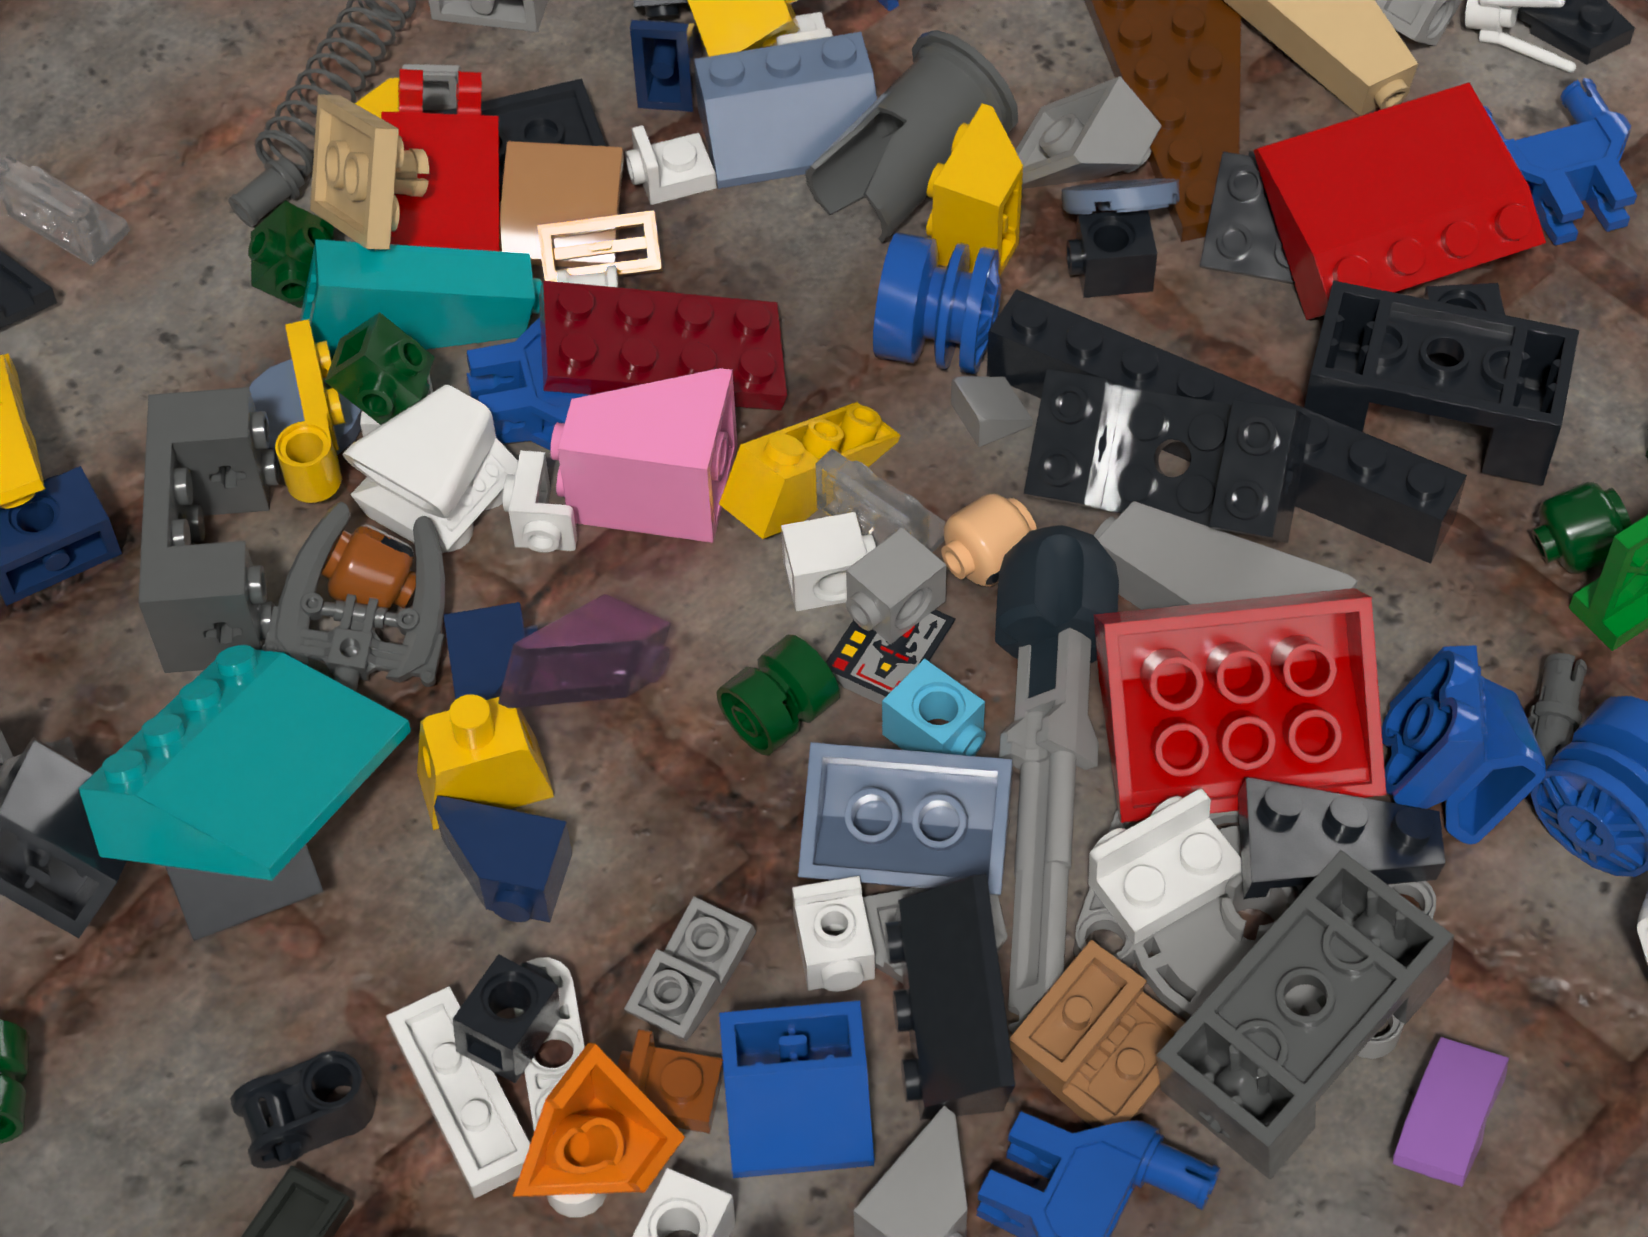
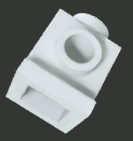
M856 876L792 887L794 923L808 991L821 988L836 992L846 991L857 987L863 981L875 979V953L862 897L860 877Z

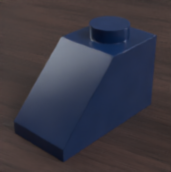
M631 20L630 36L638 108L693 112L696 99L694 59L701 58L700 32L697 24L674 21Z
M520 602L444 614L455 700L468 694L481 696L485 700L507 695L513 696L520 707L535 690L531 665L543 663L537 625L524 627Z
M438 795L434 809L442 840L485 909L491 910L499 917L513 922H526L529 919L550 923L572 857L567 821Z

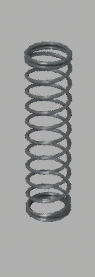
M348 0L346 9L339 13L336 24L329 28L326 39L318 44L316 54L308 59L306 70L298 74L295 82L296 85L287 91L285 101L277 106L275 117L267 121L264 131L259 133L254 143L255 150L263 164L272 159L263 148L262 141L266 139L271 150L279 159L284 157L274 147L270 139L273 138L290 145L301 155L305 165L290 162L297 169H302L299 172L303 178L309 175L313 168L314 149H309L297 138L286 133L280 121L296 122L303 130L315 136L316 128L298 119L291 108L293 104L306 106L310 112L317 115V106L305 100L301 89H312L320 95H333L315 84L312 73L325 74L337 86L348 90L351 94L350 101L355 103L357 98L354 91L365 89L366 80L364 76H370L375 73L377 68L375 61L385 58V46L393 44L396 39L395 31L405 27L406 20L415 11V0H407L409 9L404 13L391 0L382 1L393 7L397 13L385 9L375 0H364L371 10L365 9L362 0H357L360 8L352 7L355 0ZM351 12H363L377 26L390 30V40L383 42L371 30L356 24ZM347 15L351 23L341 22L343 17ZM386 19L400 21V25L393 27ZM342 27H353L366 40L380 45V55L373 57L362 46L346 39L342 32ZM337 30L341 38L331 37L333 32ZM332 42L344 43L359 57L370 60L371 69L367 72H362L350 60L337 55L332 47ZM327 45L331 54L321 53L323 47ZM321 58H334L346 70L359 75L361 78L360 86L351 87L339 75L326 70ZM317 60L321 69H311L313 62ZM305 76L308 77L311 85L300 84ZM297 91L301 101L290 100L292 94ZM287 107L291 117L280 116L282 109ZM276 123L279 130H270V128Z

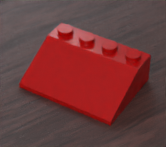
M1470 82L1253 150L1306 320L1325 315L1333 280L1394 293L1546 243L1529 185Z
M1355 588L1094 614L1099 682L1118 814L1121 823L1143 821L1149 818L1152 812L1167 799L1175 796L1184 798L1199 789H1203L1211 799L1210 814L1239 811L1238 793L1246 777L1362 798L1386 795L1371 596Z

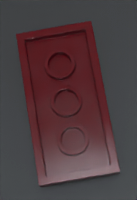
M543 280L539 294L544 391L593 395L723 368L730 369L733 372L735 407L782 410L787 397L777 302Z

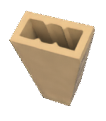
M1223 0L1359 116L1377 108L1385 109L1397 105L1408 96L1418 63L1375 0Z

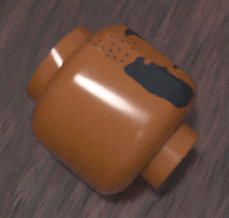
M361 525L353 533L346 530L342 531L321 575L329 578L328 592L335 600L346 601L347 594L356 595L357 603L368 605L369 598L379 599V607H385L389 610L392 604H395L404 609L416 587V572L410 570L414 560V551L409 544L371 525Z

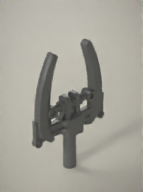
M344 502L335 504L315 526L299 550L287 575L279 605L273 607L262 650L283 652L309 666V659L324 661L331 675H334L333 680L355 692L359 680L368 681L369 674L376 670L389 672L386 679L401 683L415 676L421 678L424 686H433L436 683V673L444 641V634H441L445 610V572L442 551L433 521L427 516H421L415 520L413 526L416 552V589L413 609H403L399 613L388 612V608L378 606L379 599L369 598L368 605L357 603L356 595L347 594L346 601L327 602L323 601L322 597L316 593L321 573L333 547L350 521L348 506ZM323 615L334 617V621L341 622L338 627H335L330 632L309 629L310 620H318ZM385 626L397 627L405 635L403 644L381 641L375 633V629H384Z

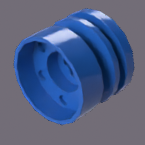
M895 233L888 247L878 289L873 328V352L875 357L914 364L922 352L926 338L934 339V354L937 368L947 369L949 367L957 343L960 344V371L976 374L980 369L984 353L988 347L989 329L999 314L1002 286L999 278L998 249L980 248L973 272H969V244L958 243L952 252L947 268L938 267L939 254L936 239Z
M1613 696L1599 704L1574 732L1572 742L1555 754L1552 763L1546 766V777L1531 791L1536 814L1548 832L1565 849L1593 868L1615 876L1637 877L1648 871V701L1633 696Z

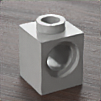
M1375 0L1395 30L1414 41L1436 46L1462 2V0Z
M901 527L846 570L847 610L860 627L868 631L873 629L891 645L946 601L947 565Z

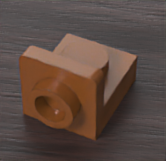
M638 1029L633 1052L623 1050L617 1067L676 1128L710 1133L724 1074L723 1058L657 1048L654 1043L653 1031Z

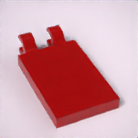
M399 69L398 112L381 111V119L399 129L398 135L402 138L404 150L423 149L426 152L429 174L417 173V178H424L429 182L426 193L423 196L394 194L399 203L400 216L397 229L391 231L390 244L499 251L498 116L481 115L482 72L458 71L456 114L422 113L423 70Z

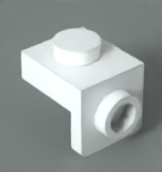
M520 450L516 475L507 474L505 478L503 508L504 511L509 512L515 547L529 548L537 552H552L554 550L574 551L577 543V532L573 508L569 505L548 504L551 487L545 452Z

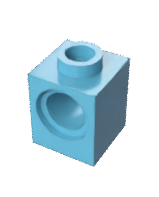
M924 658L882 700V735L903 750L975 756L986 738V732L984 731L985 701ZM933 719H943L948 721L949 723L943 725H934L927 721Z

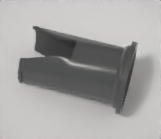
M938 30L923 33L912 48L913 64L805 172L806 182L814 199L818 201L828 215L866 197L881 221L882 234L878 239L882 243L928 197L927 186L934 167L938 163L945 164L951 155L953 140L958 128L962 123L970 124L982 103L994 108L1007 135L1018 122L1017 104L1008 84L994 65L979 51L955 35Z

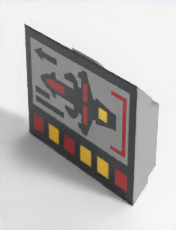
M935 609L891 645L873 629L870 631L863 629L853 619L826 663L834 674L836 681L842 687L882 705V700L924 658L930 661L956 618Z

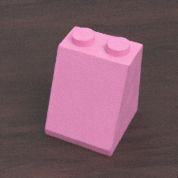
M718 368L572 399L565 423L557 422L555 424L550 451L551 459L558 460L560 463L556 482L557 496L565 497L566 505L573 508L575 523L713 543L722 510L719 502L731 472L738 445L733 372L730 369Z

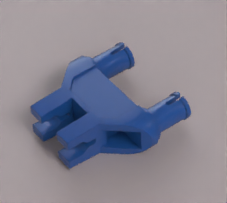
M1584 78L1582 82L1586 93L1577 80L1568 85L1560 96L1563 106L1568 109L1576 122L1575 125L1518 140L1514 138L1505 139L1493 119L1490 109L1484 106L1528 183L1540 224L1555 246L1576 240L1578 230L1572 220L1583 218L1585 208L1581 201L1585 200L1599 222L1608 232L1628 226L1630 217L1624 206L1635 204L1637 198L1634 188L1619 164L1632 126L1623 114L1609 110L1597 91V86L1588 78Z
M540 318L515 342L467 350V363L470 373H467V385L470 397L478 399L479 402L483 403L491 411L496 438L501 443L532 441L551 450V439L555 424L557 422L565 423L572 399L588 396V394L544 391Z
M1020 1112L1008 1135V1142H1011V1145L1007 1151L1006 1158L1050 1181L1045 1191L1042 1192L990 1169L978 1192V1200L981 1203L977 1209L976 1216L1017 1237H1111L1136 1186L1141 1188L1146 1182L1203 1210L1209 1199L1207 1197L1208 1194L1211 1195L1215 1187L1221 1167L1217 1165L1212 1166L1164 1144V1135L1159 1133V1128L1143 1121L1113 1123L1073 1134L1024 1112Z

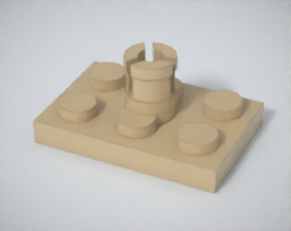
M318 94L310 210L366 249H390L391 231L397 229L400 216L399 203L394 194L423 196L426 193L429 181L424 178H417V173L429 174L426 152L423 149L404 150L402 138L398 135V128L341 95Z

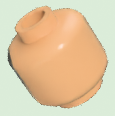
M999 494L983 495L948 518L944 525L946 545L941 550L943 560L948 569L957 578L964 579L967 577L971 582L982 587L993 586L998 583L999 571L1004 555L1029 531L1036 530V523L1027 508L1015 498L1007 499Z

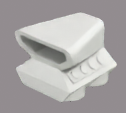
M450 385L440 387L351 444L342 454L349 464L367 476L350 495L369 518L414 543L413 526L415 520L421 516H427L433 521L442 553L452 552L465 546L473 536L474 520L483 510L498 507L503 503V488L506 475H516L518 460L496 438L491 411L483 403Z

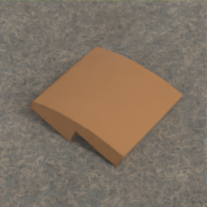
M507 141L500 211L499 251L530 253L531 265L543 266L538 225L619 215L624 164L623 147ZM619 229L552 238L553 248L618 240ZM617 253L555 261V267L577 268L616 263Z
M1090 940L1012 1034L1009 1041L1010 1048L1016 1056L1055 1096L1092 1128L1136 1119L1160 1088L1156 1055L1185 1022L1143 992L1147 983L1146 979L1097 943Z

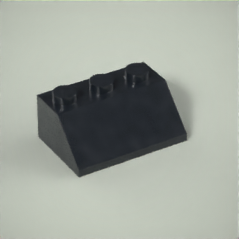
M978 874L899 899L895 913V922L884 923L888 963H901L904 986L902 990H893L897 1032L909 1031L912 1058L901 1059L904 1096L906 1102L918 1101L920 1120L933 1119L943 1106L952 1111L955 1116L1004 1111L1015 1087L987 874Z

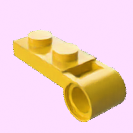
M307 319L285 324L305 421L294 423L285 428L277 437L275 450L287 489L292 497L305 503H317L334 495L341 484L342 476L336 450H339L334 425L345 423V418L338 391L334 388L326 389L324 379L327 377L332 362L327 341L315 343L310 321Z

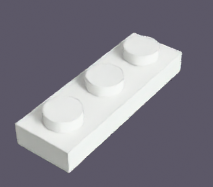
M450 986L386 1017L411 1072L475 1199L520 1176L530 1143L494 1072L456 1052L453 1017L460 1009V1006Z

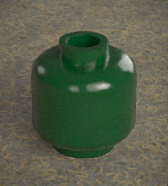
M1584 482L1545 499L1539 507L1541 526L1532 529V535L1541 556L1547 564L1558 560L1566 571L1578 574L1605 563L1614 536L1631 526L1632 523L1625 505L1613 488L1604 490L1597 483Z

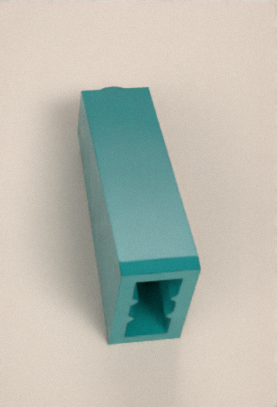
M316 239L300 321L309 319L315 343L327 341L332 360L340 338L379 312L426 350L519 338L527 330L531 313L539 314L540 312L539 294L542 281L540 278H533L530 253L390 244V249H366L357 242Z

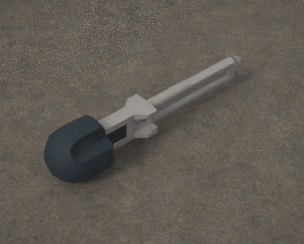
M1064 525L1029 531L1004 555L998 579L995 642L1011 656L1018 659L1014 722L1001 733L999 758L1012 759L1013 766L1020 770L1014 868L1016 882L1008 1010L1019 1015V1021L1009 1024V1029L1012 1033L1017 1030L1064 973L1068 875L1071 868L1076 766L1084 770L1098 766L1099 742L1088 716L1090 663L1097 660L1094 614L1118 612L1119 578L1116 562L1094 535Z

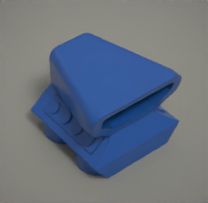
M1477 645L1442 647L1390 702V709L1382 725V742L1390 747L1392 755L1385 768L1386 793L1393 796L1396 804L1424 809L1445 801L1446 829L1453 837L1465 844L1480 842L1546 777L1545 759L1517 694L1481 676Z

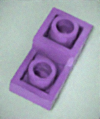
M1441 1037L1413 1100L1394 1153L1393 1165L1463 1187L1482 1145L1487 1118L1506 1079L1509 1058Z

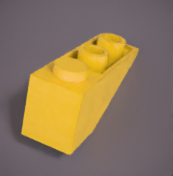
M855 402L743 443L739 447L719 505L761 539H765L781 532V525L807 520L898 443L901 435L883 422L876 411Z

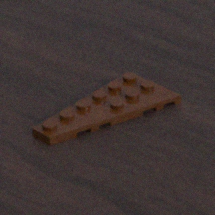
M1084 0L1114 77L1120 76L1162 125L1150 145L1151 154L1148 161L1155 179L1179 180L1180 201H1177V204H1168L1167 208L1180 241L1205 238L1222 153L1224 151L1240 154L1241 15L1223 0Z

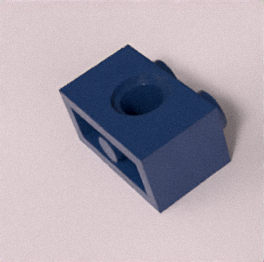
M81 466L61 475L45 479L43 481L45 489L36 492L34 497L28 502L10 509L0 507V595L6 606L122 554L109 517Z

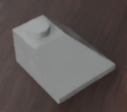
M1120 76L1042 106L1015 150L1023 164L1022 189L1100 179L1122 170L1126 173L1132 172L1149 158L1151 154L1150 145L1162 125Z

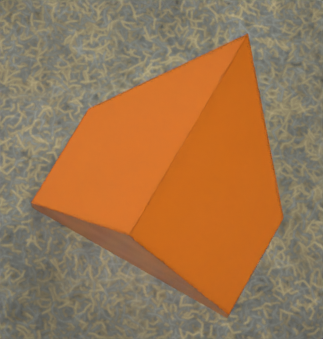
M588 1043L545 1099L513 1197L625 1192L645 1193L685 1136L596 1044Z

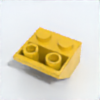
M983 103L970 124L962 123L958 128L953 140L951 155L945 164L938 163L931 173L927 186V196L933 198V208L927 222L926 234L936 239L939 254L938 264L947 267L952 252L958 243L969 244V272H973L980 248L998 249L1000 277L1019 245L1023 164L994 108Z

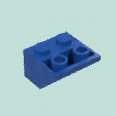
M860 1000L719 1013L733 1178L874 1166L867 1060Z

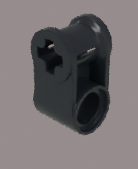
M339 1051L320 1053L310 1060L278 1073L252 1079L235 1090L230 1098L233 1112L237 1116L243 1117L252 1142L248 1148L250 1162L256 1168L262 1169L276 1168L289 1164L307 1152L343 1137L355 1135L367 1126L373 1118L375 1110L374 1095L359 1064L352 1056ZM342 1086L351 1087L349 1093L341 1100L331 1103L324 1102L325 1097L335 1088ZM269 1117H272L273 1126L270 1125Z

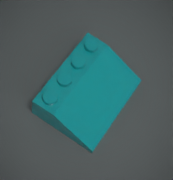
M237 645L221 651L203 672L192 682L182 687L179 694L155 717L146 721L137 734L120 750L103 762V765L79 787V792L100 857L272 881L411 732L409 720L283 652L254 650L253 647L248 645Z

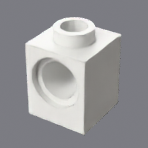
M856 512L781 525L783 563L795 611L840 604L847 601L846 570L876 547L872 534L862 536Z
M667 1168L632 1237H666L671 1232L677 1230H688L698 1237H729L736 1223L733 1195Z

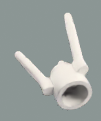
M1467 0L1465 25L1467 28L1480 29V42L1502 45L1569 73L1576 70L1574 62L1502 32L1503 27H1514L1519 7L1559 8L1565 4V0Z

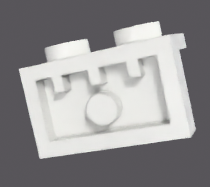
M1199 789L1184 798L1175 796L1167 799L1152 812L1149 818L1127 830L1125 828H1117L1110 831L1096 843L1089 854L1088 885L1134 945L1224 894L1229 880L1242 872L1241 857L1209 818L1211 799L1203 789Z

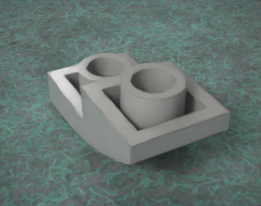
M693 896L664 952L656 949L624 1010L686 1042L707 1015L734 973L757 932L754 926Z

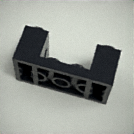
M1333 280L1310 374L1304 408L1361 432L1364 430L1370 403L1490 427L1482 473L1543 486L1562 427L1579 330ZM1434 353H1446L1453 356L1459 364L1451 367L1440 366L1432 362L1428 356Z
M1046 369L1023 494L1047 501L1120 514L1135 501L1223 532L1288 543L1311 419L1297 409L1233 399L1232 404L1123 387L1107 378ZM1183 442L1191 453L1190 465L1183 474L1177 477H1168L1161 471L1159 466L1160 452L1169 443Z

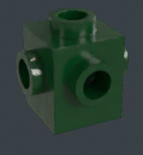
M284 201L251 231V241L248 248V256L251 259V286L301 308L303 306L315 240L334 241V226L324 219Z
M379 312L340 338L325 382L378 424L382 425L427 396L430 388L427 379L434 356Z

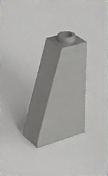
M1135 501L1117 519L1113 516L1108 517L1094 534L1096 539L1116 562L1119 578V595L1141 610L1350 588L1356 589L1358 580L1346 573Z

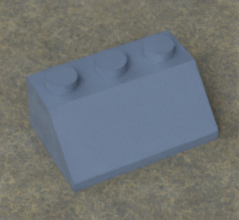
M861 32L694 59L697 106L711 163L715 171L718 189L804 175L810 166L877 100L873 71Z
M810 742L798 877L838 880L859 876L861 883L932 889L971 875L987 874L989 894L1001 895L1013 774L1012 759Z

